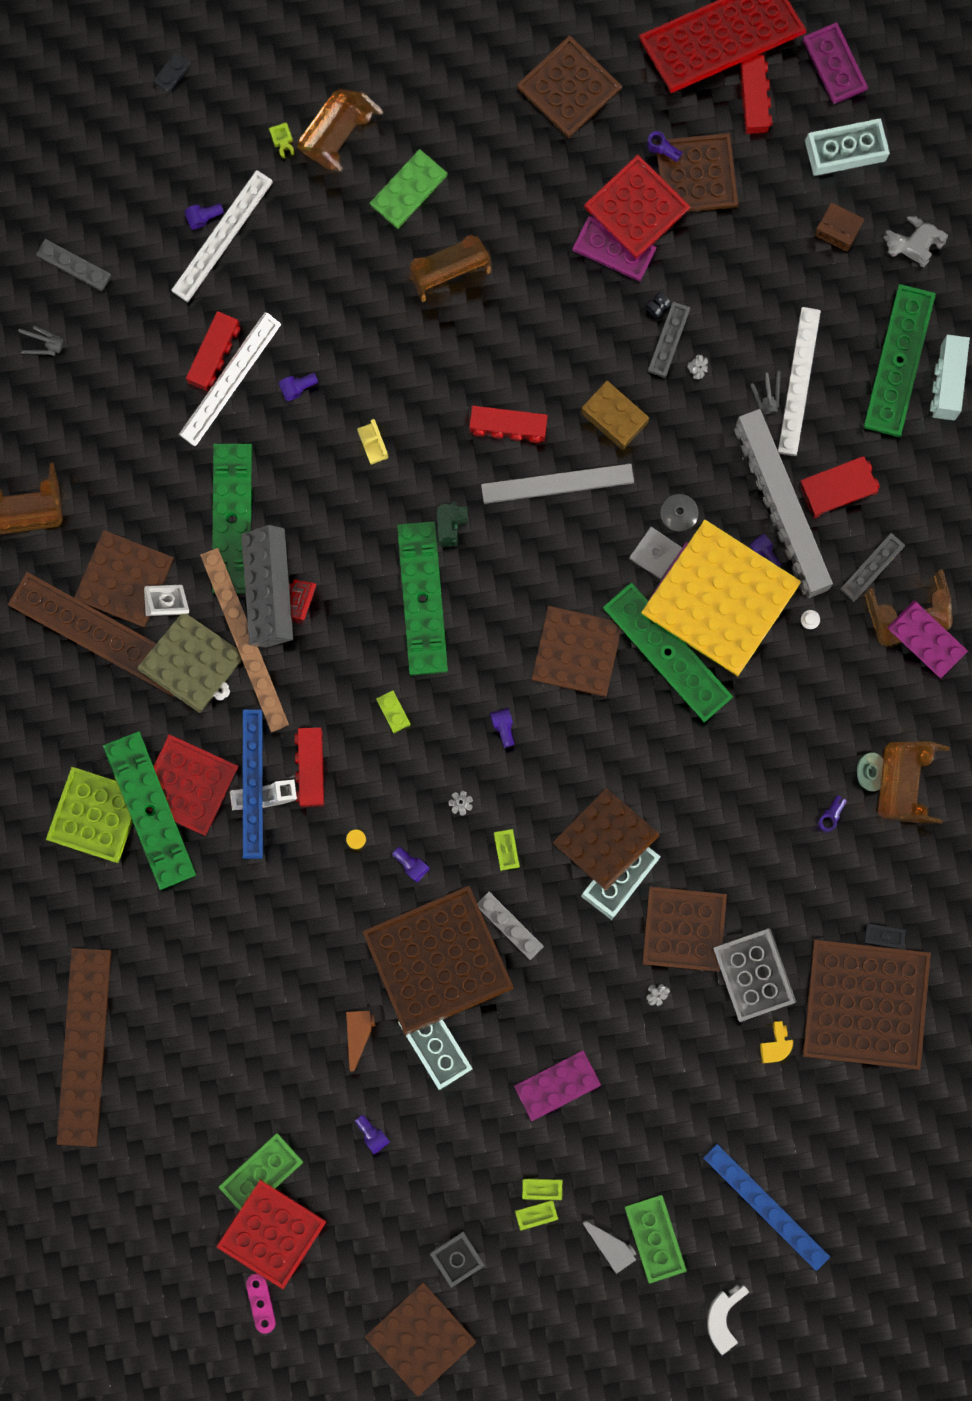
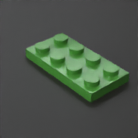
M419 149L370 202V206L398 229L447 177V172Z
M276 1133L225 1180L219 1188L240 1210L259 1179L276 1188L303 1161L283 1138Z
M659 1195L625 1206L648 1283L687 1272L663 1196Z

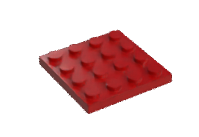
M637 155L584 205V208L637 259L690 209V205Z
M169 734L154 765L156 775L175 823L207 836L239 766ZM151 807L146 808L149 811H153Z
M259 1179L216 1247L284 1289L326 1221Z

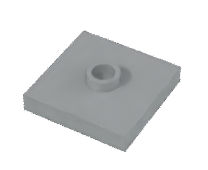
M650 527L629 559L661 580L682 547Z

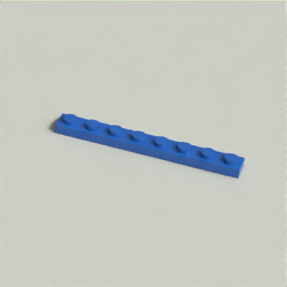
M243 710V859H262V710Z
M718 1144L703 1157L815 1271L830 1258Z

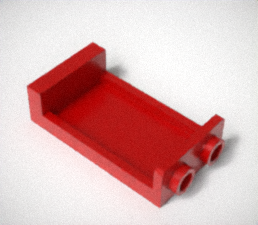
M863 456L800 481V489L813 519L820 517L825 512L878 493L880 486L876 477L873 478L871 474L872 466L869 460L866 461Z

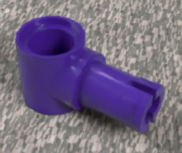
M654 131L649 135L647 147L650 152L660 153L661 155L665 154L675 162H678V158L683 154L682 151L669 144L670 142L665 139L662 132ZM659 140L661 143L654 145L651 141Z
M220 203L207 208L194 205L184 211L190 228L193 230L205 226L208 219L224 214Z
M313 372L299 379L293 376L287 377L278 384L286 401H291L299 397L303 389L317 384L318 380Z
M762 533L748 544V547L778 567L782 566L772 552L773 544L765 534Z
M509 708L491 712L490 716L494 729H497V732L499 731L503 747L515 745L511 733L513 721Z
M836 795L829 810L826 809L823 816L818 820V828L822 832L828 833L836 827L837 821L840 818L839 814L847 803L845 799L841 800L842 797ZM828 818L831 820V828L823 826V819Z
M398 847L392 854L404 865L405 873L416 883L430 870L421 859L411 857L401 847Z
M361 1115L354 1121L365 1135L364 1142L374 1154L390 1143L380 1129L374 1128L364 1115Z

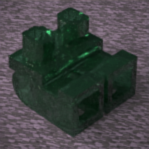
M451 502V506L449 504L439 506L437 509L439 547L458 546L457 530L452 529H458V524H468L467 506L457 507L456 502Z

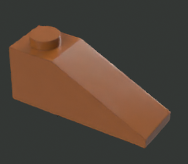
M371 1011L346 1012L350 1071H355L371 1034L372 1027L375 1026V1016L371 1015Z

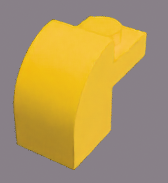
M782 1021L773 1022L775 1042L760 1044L762 1063L781 1061L792 1050L793 1040L785 1041L784 1037H787V1027L783 1025Z

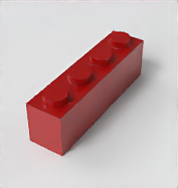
M756 55L740 62L745 134L768 133L769 126H772V115L768 114V108H771V99L767 97L769 79H766L765 73H768V62L764 61V55Z
M217 311L187 374L186 380L189 384L209 392L210 387L217 381L216 374L218 370L221 371L223 369L225 355L229 354L233 344L231 342L233 338L237 337L241 327H239L237 319Z
M472 406L470 432L475 436L489 434L493 438L501 439L505 436L511 437L510 439L515 441L529 439L532 443H540L545 441L548 415Z
M298 728V733L295 734V745H298V753H295V764H299V772L295 774L296 783H299V791H296V802H300L301 807L324 806L322 729Z

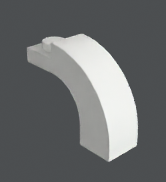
M294 780L277 781L273 784L262 786V808L285 804L297 799ZM243 789L231 790L232 811L242 810Z
M737 1284L729 1290V1296L721 1291L709 1308L707 1317L708 1332L713 1344L722 1355L738 1343L727 1328L726 1317L729 1309L749 1293L743 1284L740 1287Z

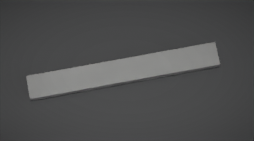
M625 464L481 484L484 504L633 484L634 478L632 465Z

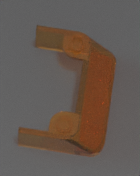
M337 90L299 140L297 148L325 168L342 171L343 168L339 165L340 155L337 153L338 149L356 124H366L371 119L372 113L382 115L383 111L364 92Z
M470 235L464 238L462 242L426 258L413 260L411 262L412 265L409 267L411 279L422 302L426 301V289L483 265L487 274L491 273V258L480 239Z
M50 463L49 479H45L40 483V492L3 497L0 489V534L52 528L62 523L60 491L54 463Z
M941 569L934 575L938 590L934 592L931 598L933 607L924 610L947 631L953 624L952 603L943 569ZM873 588L868 589L865 597L879 643L886 647L903 643L887 628L897 618L895 609L888 604L878 606Z
M930 741L890 742L887 744L883 758L878 806L879 815L885 819L913 823H942V819L928 816V809L925 805L917 804L921 766H928L932 763L934 751H950V747Z

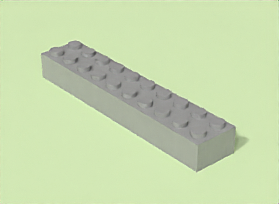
M761 409L740 416L736 428H734L735 434L738 439L741 438L742 451L750 460L749 468L752 473L756 474L758 479L756 484L759 491L762 490L764 493V504L766 508L771 510L770 518L773 525L778 527L779 532H777L780 542L785 544V555L793 563V574L801 581L799 585L802 595H806L807 599L826 592L830 589L833 582Z

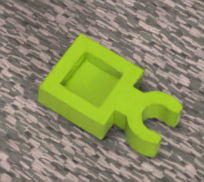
M287 122L269 128L275 148L281 146V157L285 158V150H290L291 154L294 155L292 145L288 144L293 142Z

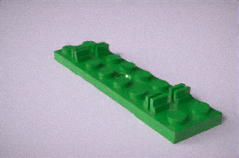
M901 284L898 285L863 428L901 437L936 293ZM902 357L903 362L898 363L896 358Z
M214 444L212 550L219 549L236 594H246L241 534L251 531L252 444ZM231 516L236 517V521L233 523L229 522V517ZM212 586V594H216Z
M435 522L397 525L410 675L448 672ZM424 595L426 601L420 602L419 597Z
M631 582L608 602L603 609L705 723L729 702L733 696L684 641L641 614L649 601ZM665 649L671 650L670 656L664 654Z
M140 731L103 745L159 890L196 876ZM147 807L152 808L153 811L151 814L146 813L145 810Z

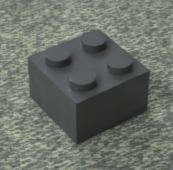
M464 1231L430 1252L431 1257L451 1288L485 1266Z

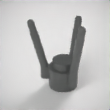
M34 326L33 329L48 337L22 329L18 330L19 333L45 341V348H48V350H22V354H49L55 356V352H61L63 339L60 336L53 335L37 326Z
M779 370L776 377L775 400L771 396L768 372L765 373L767 397L763 398V402L754 383H751L758 407L763 410V414L776 413L778 408H780L781 372Z

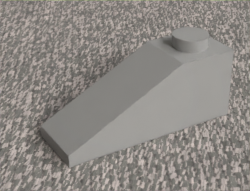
M586 1220L582 1222L616 1274L636 1260L634 1258L636 1252L630 1244L626 1246L621 1240Z

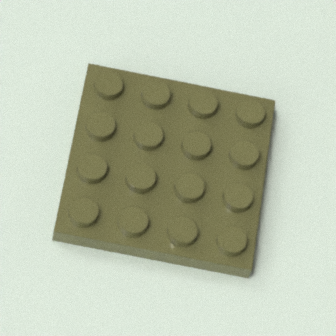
M181 614L140 663L137 670L201 713L241 663L242 658L236 647L188 614Z

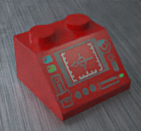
M295 579L293 584L289 583L292 622L303 625L316 588L315 583Z

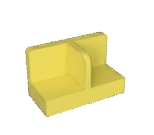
M375 419L371 420V424L357 428L370 465L388 459V453Z

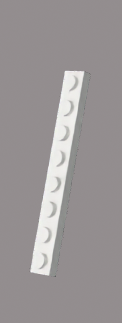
M256 170L173 287L172 292L186 302L191 299L273 183L270 178Z
M805 307L801 309L778 447L779 454L797 456L821 310Z
M264 312L179 433L191 445H197L281 324L271 315Z

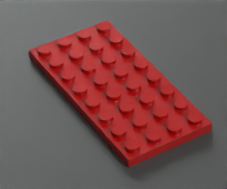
M717 0L639 35V39L668 89L673 93L806 34V28L788 0Z

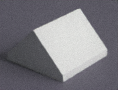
M183 585L145 586L146 616L189 613Z

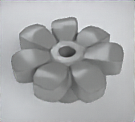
M697 355L696 359L694 358L692 362L688 363L687 367L690 369V373H694V379L703 378L704 372H707L708 367L706 364L708 360L702 355Z
M461 791L460 795L456 792L453 793L452 797L454 800H449L448 802L449 806H454L451 810L454 814L459 811L460 815L464 816L466 815V810L471 811L473 808L469 804L473 799L471 796L466 797L467 793L465 791Z
M662 984L658 988L655 985H651L648 988L651 994L647 996L649 1005H661L662 1000L668 997L669 988Z

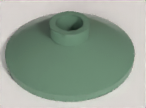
M867 753L858 762L857 777L864 789L877 791L885 784L887 767L883 758L876 753Z

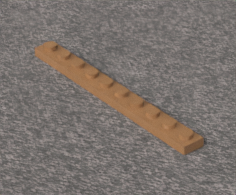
M216 548L201 554L200 556L271 732L289 726L259 648L249 645L248 621L219 549Z

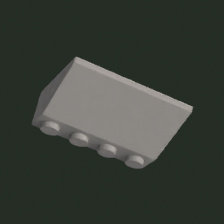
M770 929L713 948L739 1022L796 1003Z

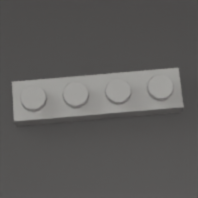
M490 892L477 903L480 911L529 960L544 947Z

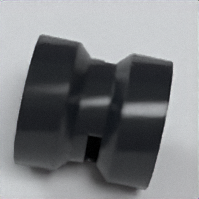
M657 292L654 295V299L645 304L646 309L656 318L662 315L664 309H668L671 306L669 299L661 292Z

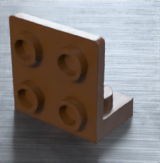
M831 203L822 221L819 223L814 236L848 252L864 219Z

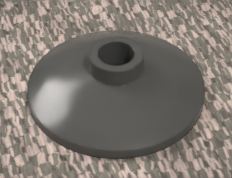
M675 494L668 497L662 504L661 519L665 526L673 531H686L696 523L698 507L689 496ZM681 508L683 514H678L676 510Z

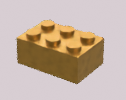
M608 381L599 388L581 409V414L622 450L628 446L649 422V417Z

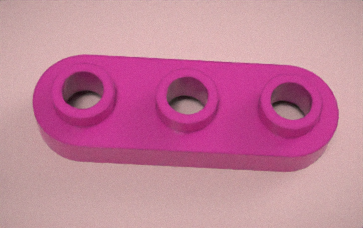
M253 1274L248 1278L246 1286L255 1326L259 1332L269 1333L274 1329L276 1321L267 1281L263 1276ZM253 1281H259L260 1286L258 1288H255L253 1286ZM258 1300H262L264 1302L263 1307H258ZM262 1320H267L269 1325L263 1327Z

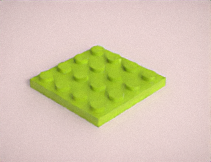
M71 767L46 840L119 863L133 822L117 782Z

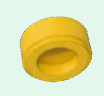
M352 830L348 833L346 841L352 849H360L365 845L366 837L362 831Z

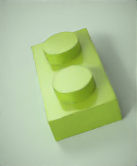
M394 691L376 699L393 733L411 725Z
M513 829L494 832L500 870L520 868Z
M523 1179L522 1199L562 1200V1180Z
M553 1200L515 1211L520 1231L558 1220Z

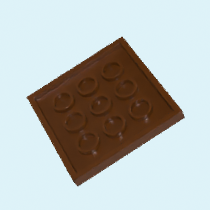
M570 35L517 84V88L568 138L622 89V86Z
M730 133L666 139L670 142L669 144L682 151L683 154L678 158V162H675L665 154L657 153L659 176L690 205V209L687 212L738 207ZM656 140L655 145H659L661 142Z
M103 530L74 598L92 608L145 628L150 616H146L144 588L145 586H163L174 558Z
M548 606L532 681L606 697L621 628L610 619Z
M605 788L556 838L553 844L606 891L660 835L610 790Z
M649 887L642 965L720 972L721 969L713 948L723 945L727 894Z
M424 1282L365 1336L417 1397L476 1343V1340Z

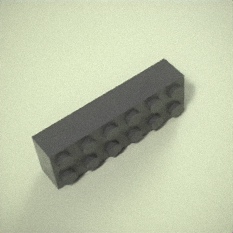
M267 525L243 533L241 536L249 645L267 648L293 640L285 528Z

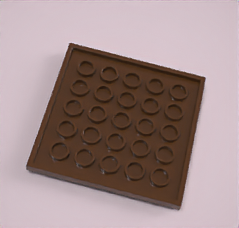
M470 886L362 931L405 1035L514 989Z
M814 940L803 1057L920 1070L931 953Z

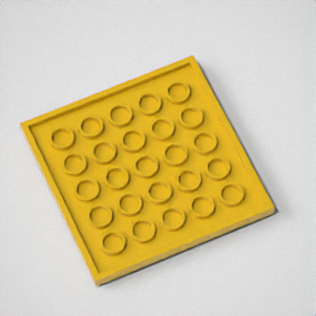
M704 520L641 614L736 676H739L801 584V581L707 520Z

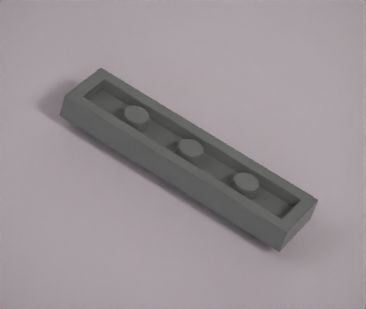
M47 239L44 240L36 254L38 258L100 291H103L111 277L110 273Z
M676 302L672 303L648 369L649 373L666 378L691 307Z
M890 533L840 590L855 602L905 547V544Z

